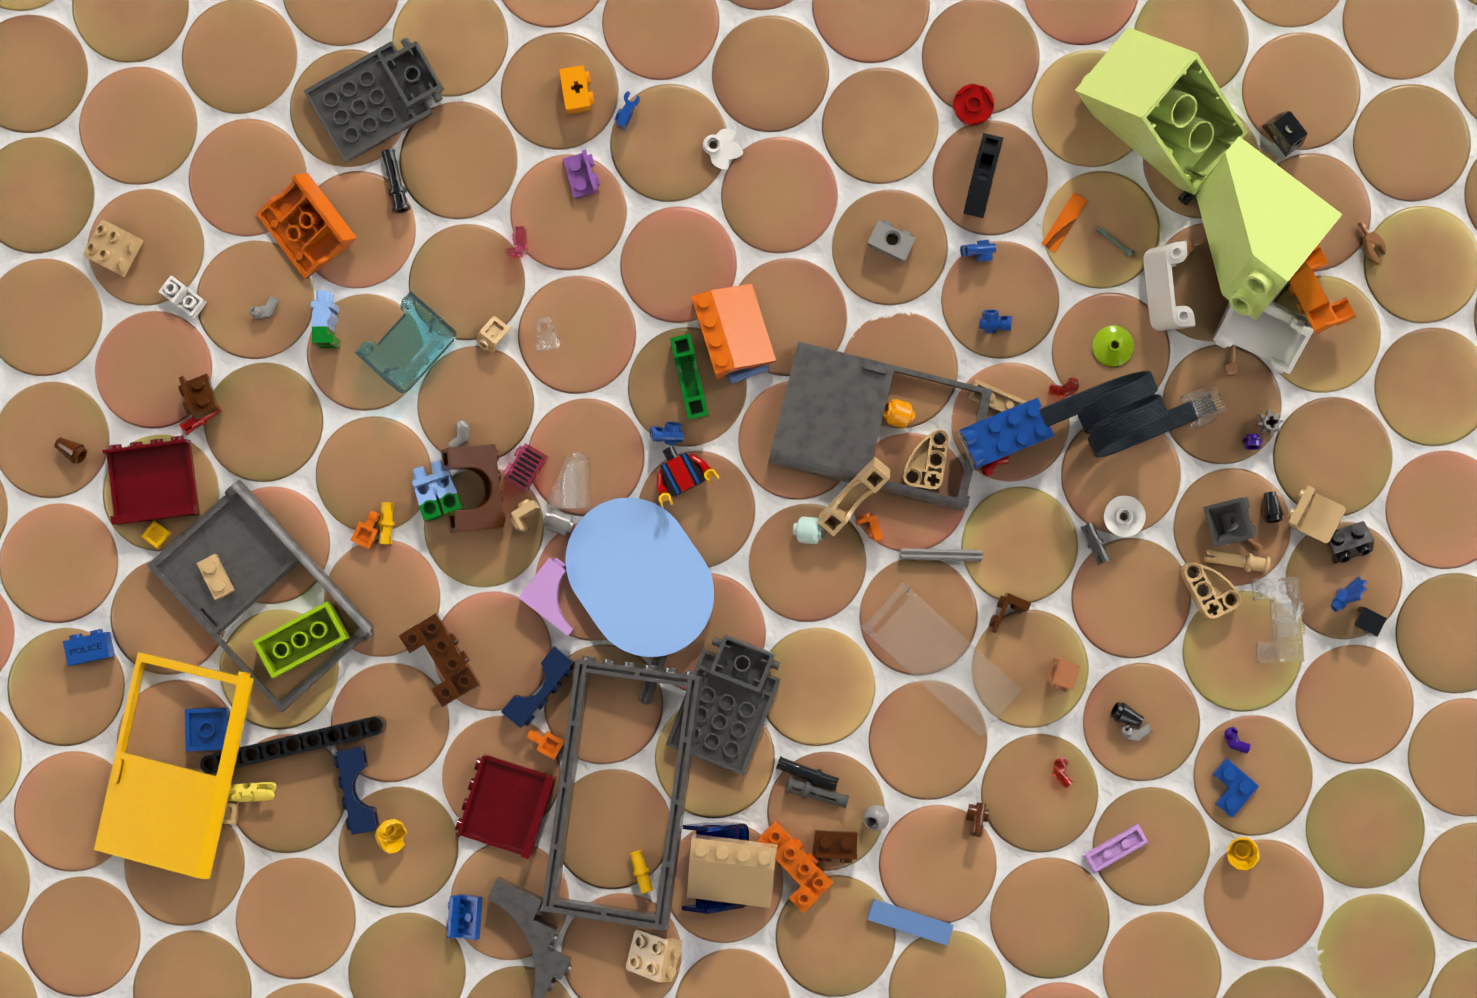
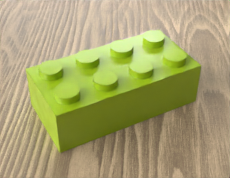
M327 601L252 642L271 678H277L347 641L351 637L332 601Z

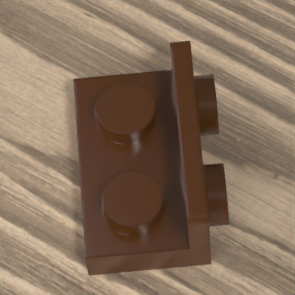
M207 373L189 381L183 376L179 377L181 385L178 388L180 394L185 399L183 406L187 414L191 413L197 420L219 411L212 383Z
M815 830V858H819L821 862H831V859H840L842 863H852V860H857L858 833Z

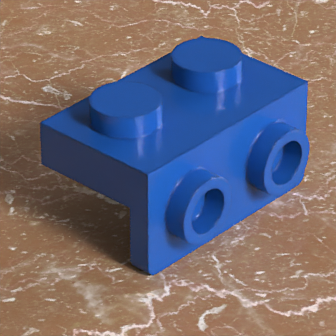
M466 894L450 896L448 902V922L446 925L447 938L480 939L483 897Z

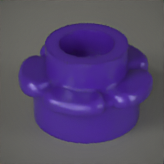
M1247 434L1243 438L1242 443H1244V448L1247 450H1258L1261 448L1263 439L1258 434Z

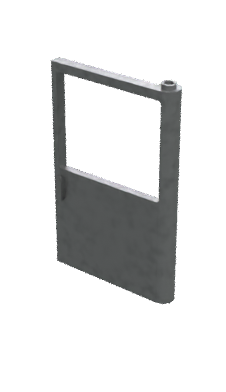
M798 341L768 463L850 483L873 458L893 373L982 394L975 423L986 418L992 390ZM967 457L960 489L957 492L956 498L887 481L878 491L963 511V508H968L970 496H967L973 469Z
M241 480L233 483L225 491V496L158 556L146 564L244 672L251 673L250 677L254 678V684L280 712L286 710L361 640L367 641L374 634L373 629L375 626ZM213 554L218 555L235 589V592L217 601L214 600L197 565L198 562ZM301 562L360 628L350 640L285 699L279 701L221 637V633Z

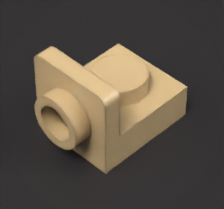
M493 316L479 331L476 341L482 349L493 353L498 343L510 331V327Z

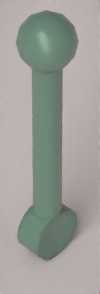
M1098 227L1096 231L1122 249L1126 256L1133 254L1132 249L1126 248L1106 233L1103 228Z

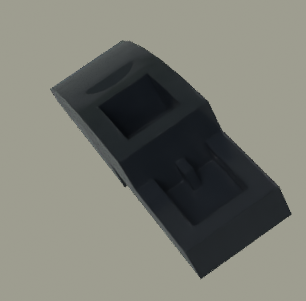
M983 133L963 214L984 218L1003 137Z

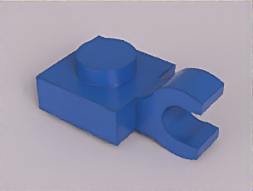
M629 91L624 95L625 105L623 110L619 109L615 116L617 128L624 131L634 113L635 107L640 102V96H637L634 101H629Z

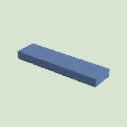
M873 899L867 920L946 946L954 927L953 924Z

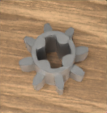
M1266 410V416L1263 414L1258 415L1260 421L1255 425L1260 426V434L1268 431V435L1272 436L1274 434L1273 430L1281 431L1279 425L1284 420H1279V412L1271 414L1270 410ZM1266 421H1273V425H1266Z

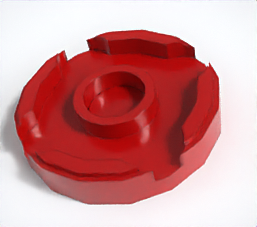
M968 84L963 86L956 93L953 100L955 116L967 125L977 126L986 122L994 110L992 93L982 85Z

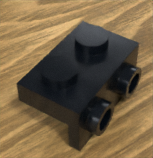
M1361 521L1337 529L1327 545L1333 554L1332 561L1336 564L1339 562L1345 563L1357 556L1368 555L1373 551L1375 540L1365 522Z

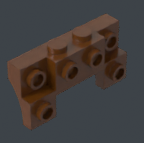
M438 613L399 635L409 654L425 646L446 681L431 689L442 707L480 685L479 680L468 664L470 661L468 655L464 650L460 651L457 646L459 644L458 639L453 632L449 633Z

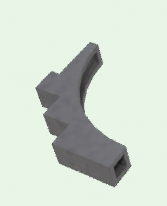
M498 877L487 899L502 907L515 919L523 930L530 944L535 963V986L532 998H543L546 991L551 992L556 980L552 979L553 977L561 980L563 975L568 976L572 964L569 963L571 957L549 947V945L554 946L559 935L555 933L557 927L535 917L536 915L540 917L542 913L543 897Z

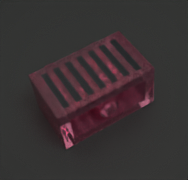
M525 443L524 446L520 445L514 454L516 456L513 464L509 463L503 474H505V480L528 492L548 456Z

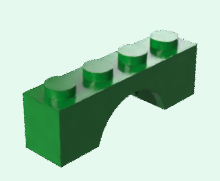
M685 334L672 337L670 341L688 421L707 418L709 414L691 335Z

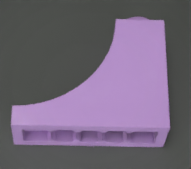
M557 557L554 560L548 558L518 598L567 636H570L574 628L563 616L559 604V588L566 573L564 568L566 564Z

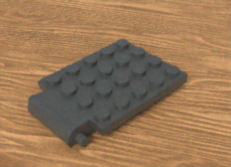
M404 38L401 41L404 48L397 51L393 42L390 41L304 90L345 163L434 114L427 101L433 98L437 103L443 99L440 93L444 90V87L417 41L411 43L408 38Z
M724 634L723 639L714 637L712 645L719 647L717 654L703 649L694 670L698 672L697 676H703L692 755L744 775L781 680L769 675L768 671L770 667L778 670L781 662L773 660L775 656L773 652ZM686 694L666 742L667 746L675 749L679 748Z

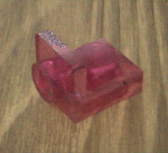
M524 226L515 227L516 233L512 234L513 244L517 245V247L505 248V253L507 256H511V258H522L523 254H528L526 229Z

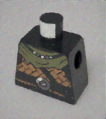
M1291 111L1277 114L1262 126L1285 157L1299 148L1307 137L1306 130Z

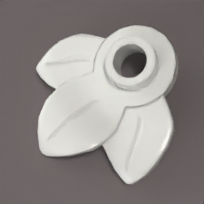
M722 129L716 135L707 136L703 141L704 151L710 155L712 164L719 169L728 170L729 160L737 159L743 155L742 148L733 141L736 136L735 130ZM714 142L717 144V147L711 149L709 144Z

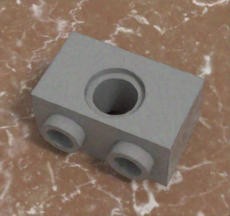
M886 220L878 221L866 246L904 264L916 238L912 237L913 234L907 230L902 229L899 231L893 228L894 225ZM888 236L896 237L897 244L889 245L886 238Z

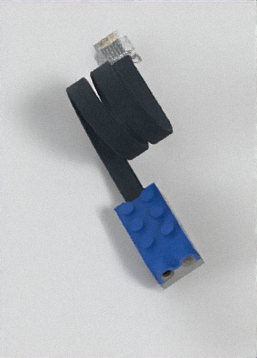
M1140 371L1104 382L1041 408L1039 398H1035L957 431L974 470L1054 437L1049 426L1078 415L1084 432L1091 434L1088 437V442L1094 456L1100 458L1115 454L1192 422L1191 426L1193 429L1199 428L1217 420L1216 415L1227 411L1218 387L1207 391L1202 387L1181 396L1180 400L1184 404L1167 410L1162 396L1154 394L1157 392L1158 387L1150 371Z

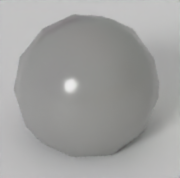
M871 805L865 809L863 821L868 829L880 831L887 826L889 815L883 806Z

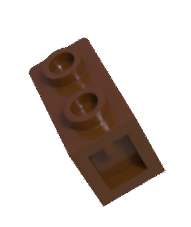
M1005 593V596L1001 595L996 606L999 607L996 615H992L988 625L991 627L990 632H997L1008 603L1011 604V609L1022 612V610H1029L1031 602L1010 593Z

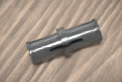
M1093 522L1080 527L1087 539L1088 549L1091 548L1097 564L1100 565L1111 560L1102 544L1104 541L1102 538L1100 539Z

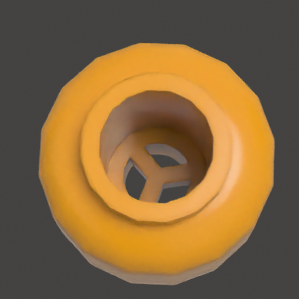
M893 399L886 403L883 418L891 426L905 428L914 421L915 412H913L910 403Z

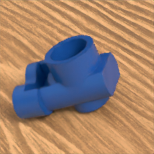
M979 240L977 245L968 244L961 245L960 247L962 257L976 255V262L993 260V253H996V244H990L989 240Z
M994 309L982 311L980 329H984L985 333H996L997 330L1011 331L1012 316L999 317V311Z
M669 421L665 422V428L651 426L650 438L652 441H665L667 445H677V442H683L682 424Z

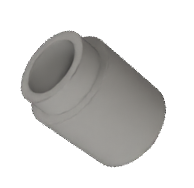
M547 510L542 525L546 526L548 530L566 536L567 532H572L575 521H572L571 515L557 510Z

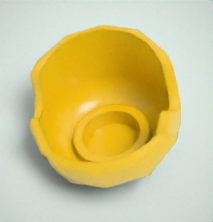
M396 819L385 820L376 830L375 839L378 846L384 852L389 854L397 853L405 846L404 835H407V831L401 821Z
M1237 837L1231 840L1227 847L1229 863L1237 870L1247 871L1254 868L1259 861L1257 844L1248 837Z

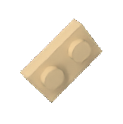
M528 499L517 505L518 509L511 512L513 517L510 518L515 529L523 532L528 531L523 519L541 509L536 501Z

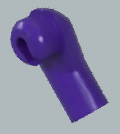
M1235 727L1226 729L1224 737L1228 747L1248 754L1250 744L1239 740L1238 730Z

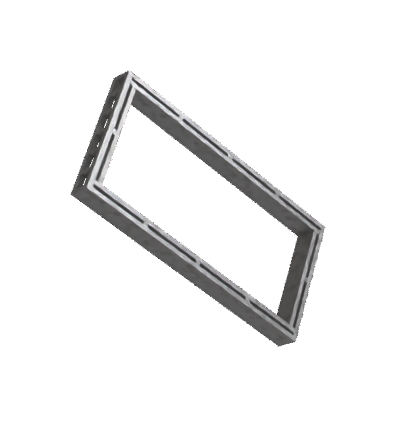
M583 656V659H576L541 911L666 931L669 928L703 676H697L698 672L685 670V674L677 673L675 668L665 667L664 671L656 670L657 666L644 664V668L636 667V663L624 661L623 665L615 664L616 660L603 659V662L595 661V657ZM590 673L687 687L656 913L559 898Z

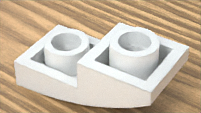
M171 275L158 291L193 318H196L207 304V301Z

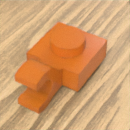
M370 511L365 523L359 521L351 541L371 549L379 532L374 526L380 518V513Z
M530 729L527 738L539 744L536 750L554 760L565 742L548 731L543 736L537 731Z

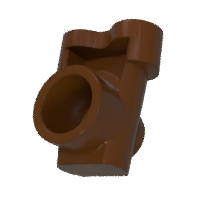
M977 802L976 805L969 804L966 820L973 822L970 831L972 836L981 837L983 822L988 821L989 810L985 809L986 804Z

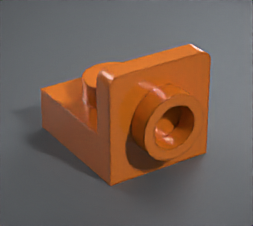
M870 513L858 516L859 520L855 521L856 525L869 523V526L866 527L869 539L873 538L874 542L883 539L876 515L871 516Z

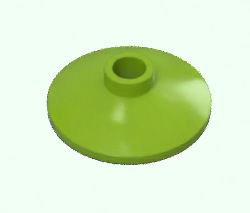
M1111 325L1097 332L1093 339L1092 349L1100 363L1109 367H1117L1123 365L1131 358L1134 351V341L1126 329ZM1112 342H1117V349L1111 347Z

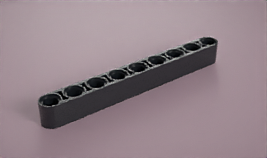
M379 715L242 746L238 750L235 768L376 736L385 731L387 726L386 720ZM373 720H377L380 723L378 731H374L371 728ZM352 725L359 727L360 733L358 736L351 733L350 728ZM332 729L337 730L339 733V739L336 741L330 737ZM312 734L319 738L317 745H313L310 742ZM291 739H295L298 742L296 750L290 748L289 742ZM271 744H275L278 748L276 755L271 754L269 751ZM251 748L257 752L256 759L249 757V750ZM222 751L209 754L201 759L200 767L204 773L212 774L218 772ZM210 758L214 759L216 762V767L214 769L210 768L208 765V760Z

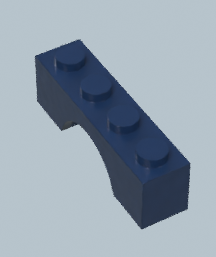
M554 646L541 662L545 671V681L541 690L533 696L514 695L501 713L520 728L524 724L528 726L535 718L532 715L537 708L541 710L548 702L546 699L550 692L554 694L562 685L559 682L563 676L568 677L575 669L572 666L575 661L558 647Z
M365 746L337 751V756H334L336 768H339L341 775L338 777L340 789H343L344 792L342 804L344 810L347 809L348 818H346L348 831L351 830L352 835L375 831L379 827L377 809L365 804L356 792L357 777L362 770L368 767Z

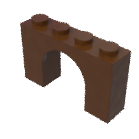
M495 444L442 449L443 471L471 470L482 479L485 489L483 500L476 508L448 512L450 533L503 528L506 516L502 510L501 473L498 470L497 464L499 453Z

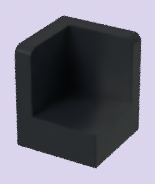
M1358 607L1357 611L1360 614L1355 622V626L1364 630V633L1369 636L1378 637L1387 618L1366 607Z

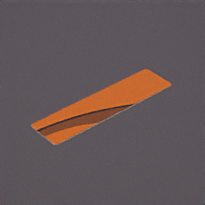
M1075 192L1072 194L1043 240V246L1053 252L1057 251L1088 202L1085 198Z

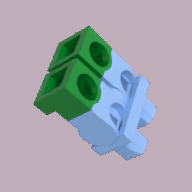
M317 290L316 301H311V308L313 309L312 343L320 349L340 348V340L335 336V325L338 321L335 313H339V307L334 303V295L330 294L329 290Z
M442 460L431 463L434 474L428 476L424 466L413 469L414 480L412 484L425 522L445 517L444 514L448 516V512L465 510L451 471H443Z

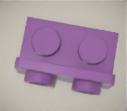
M585 149L580 154L563 158L574 199L599 193L597 187L601 185L598 174L593 175L591 168L595 166L592 154L588 155Z

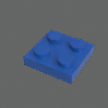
M229 707L185 709L186 751L223 749L229 722Z

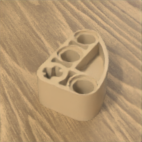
M944 430L932 432L914 448L903 469V484L924 490H935L942 485L949 436ZM940 434L943 436L944 442L942 445L934 443V435ZM936 454L940 457L941 463L938 466L931 464L930 458L932 455ZM908 472H914L917 475L915 483L907 481L906 475ZM931 475H934V479L938 481L934 486H930L931 483L927 481V478H930Z
M1186 563L1181 567V577L1203 617L1210 619L1218 618L1236 609L1241 604L1239 592L1221 573L1198 563ZM1190 566L1196 570V575L1193 578L1187 574ZM1200 585H1203L1206 589L1203 596H1199L1197 593V588ZM1228 594H1231L1234 598V602L1231 605H1227L1225 601ZM1210 606L1215 607V609L1212 610L1213 613H1208L1207 611L1210 609Z

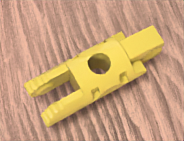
M274 782L231 785L227 802L241 803L273 800L277 785Z

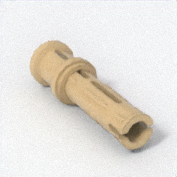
M1206 549L1205 555L1213 556L1204 557V562L1241 567L1246 572L1253 570L1263 572L1264 575H1267L1270 569L1271 558L1269 556L1265 558L1255 557L1251 553L1243 556Z

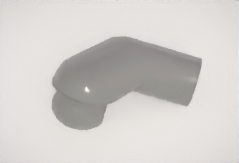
M270 296L266 305L252 306L249 313L254 319L269 318L276 309L279 300Z
M459 420L456 423L457 437L448 443L450 447H461L469 440L470 426L466 421Z
M1145 723L1138 729L1130 725H1124L1121 729V735L1125 739L1135 742L1153 732L1148 723Z

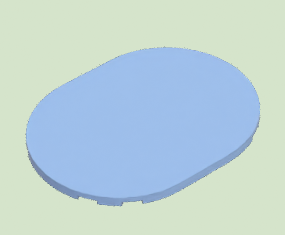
M618 498L596 506L585 514L575 526L566 549L568 580L586 611L611 643L623 651L634 655L660 657L682 650L701 634L709 621L714 605L713 579L706 562L680 524L668 511L647 500Z

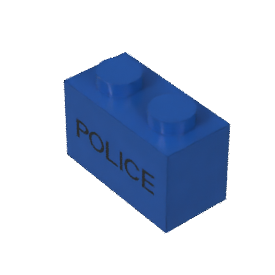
M103 629L90 631V635L84 637L82 633L69 636L70 640L63 641L68 666L115 656L111 633L103 632Z

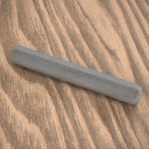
M900 549V559L982 561L983 558L981 550Z

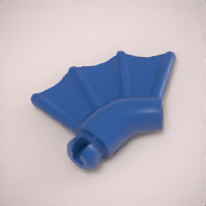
M1357 577L1347 587L1337 589L1336 596L1330 605L1331 609L1334 612H1339L1348 603L1361 600L1363 592L1367 590L1364 587L1367 581Z

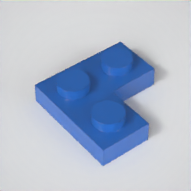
M1227 758L1212 773L1228 787L1215 804L1233 818L1259 785Z

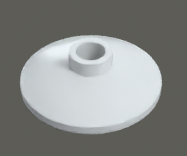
M1118 496L1112 499L1104 510L1105 525L1116 536H1133L1144 526L1146 519L1144 507L1134 497ZM1121 513L1126 514V520L1123 521L1120 519Z

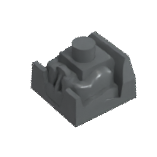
M1241 497L1203 507L1214 547L1258 536L1256 526L1250 520L1248 497Z

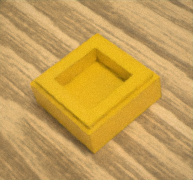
M153 520L141 537L156 549H160L171 535V532L159 522Z

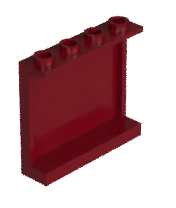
M184 436L171 437V441L163 442V439L150 440L151 444H143L141 441L131 442L128 447L116 444L109 445V449L102 450L103 453L107 454L114 511V516H110L111 525L200 514L191 440L184 439Z
M484 754L482 758L477 759L474 770H477L475 778H471L468 790H471L469 799H464L461 809L464 810L462 818L458 819L455 830L458 831L457 837L464 836L520 854L521 857L529 859L532 855L556 776Z

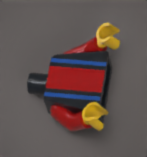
M674 446L666 448L662 452L668 462L660 465L661 469L657 472L656 481L660 505L664 508V501H670L672 505V498L706 480L709 484H712L710 478L716 476L719 479V475L704 459L697 455H688L685 452L678 456Z

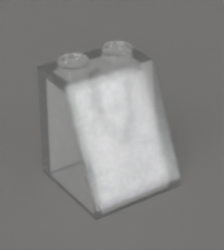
M571 453V457H566L546 504L547 509H592L590 458L585 456L584 453Z

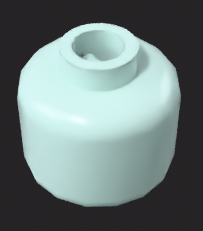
M802 516L797 523H794L793 535H796L800 543L817 544L824 538L825 529L818 524L819 518Z

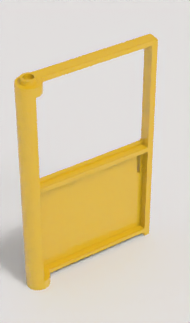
M137 653L94 850L195 878L210 879L254 678L250 677L251 673L238 671V675L147 653ZM146 663L236 685L216 776L126 753Z

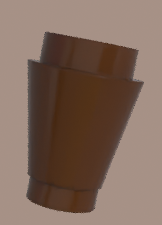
M62 437L58 438L55 442L54 447L72 463L76 462L79 464L87 456V449L82 444Z

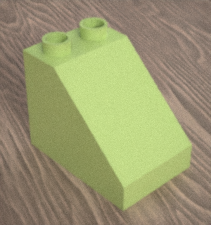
M1129 27L1110 46L1108 52L1075 89L1097 120L1176 187L1193 195L1200 190L1220 159L1239 136L1243 139L1248 133L1198 53Z
M1240 136L1225 152L1196 194L1221 293L1229 300L1233 310L1241 315H1249L1254 320L1266 309L1342 216L1339 211Z

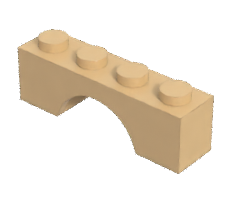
M874 457L819 514L818 524L832 536H835L848 522L861 502L872 493H876L890 479V469Z

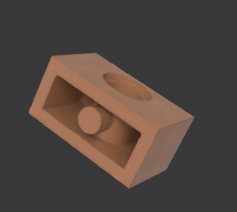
M1054 658L1046 682L1052 683L1051 688L1066 692L1067 688L1073 690L1080 665Z

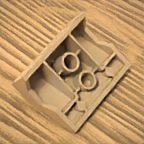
M694 834L691 840L687 898L771 908L778 844Z

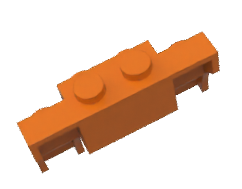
M1319 245L1316 246L1289 280L1290 285L1287 286L1292 297L1297 296L1299 302L1296 305L1301 315L1306 313L1316 334L1334 325L1338 327L1357 317L1347 297L1330 304L1314 273L1329 265Z
M776 820L755 841L778 844L776 860L800 885L789 896V899L802 913L818 900V897L833 884V881L817 865L818 859L811 852L807 854L802 849L804 847L803 843L797 837L793 839Z

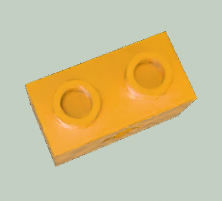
M584 65L559 69L567 114L592 111L591 104L595 103L593 91L589 92L588 84L591 83L589 71H585ZM575 86L580 87V93L575 92Z

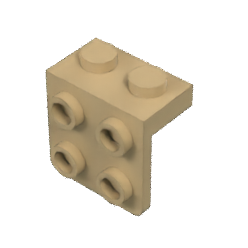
M101 220L83 255L125 277L143 240L105 220Z
M1308 485L1306 490L1302 489L1297 497L1299 503L1296 509L1292 507L1287 516L1289 527L1327 544L1333 537L1346 512V508L1317 494L1316 489Z
M635 930L626 969L656 982H672L676 974V965L682 951L681 945L683 941L676 938H662L643 930Z

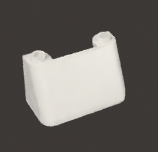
M1186 241L1151 248L1144 255L1143 261L1150 324L1157 331L1195 326L1193 310L1188 306H1176L1172 267H1176V264L1186 259L1188 252Z
M1273 301L1256 320L1249 315L1237 313L1228 302L1213 340L1222 348L1231 347L1234 344L1270 360V363L1273 365L1272 369L1276 372L1290 374L1314 330L1306 316Z

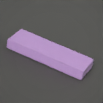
M1135 824L1084 853L1083 856L1095 874L1149 842L1139 824Z

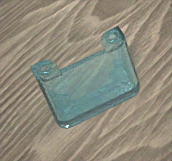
M411 291L401 301L400 309L405 314L379 343L376 344L374 341L364 342L355 352L384 381L400 393L408 392L456 338V331Z

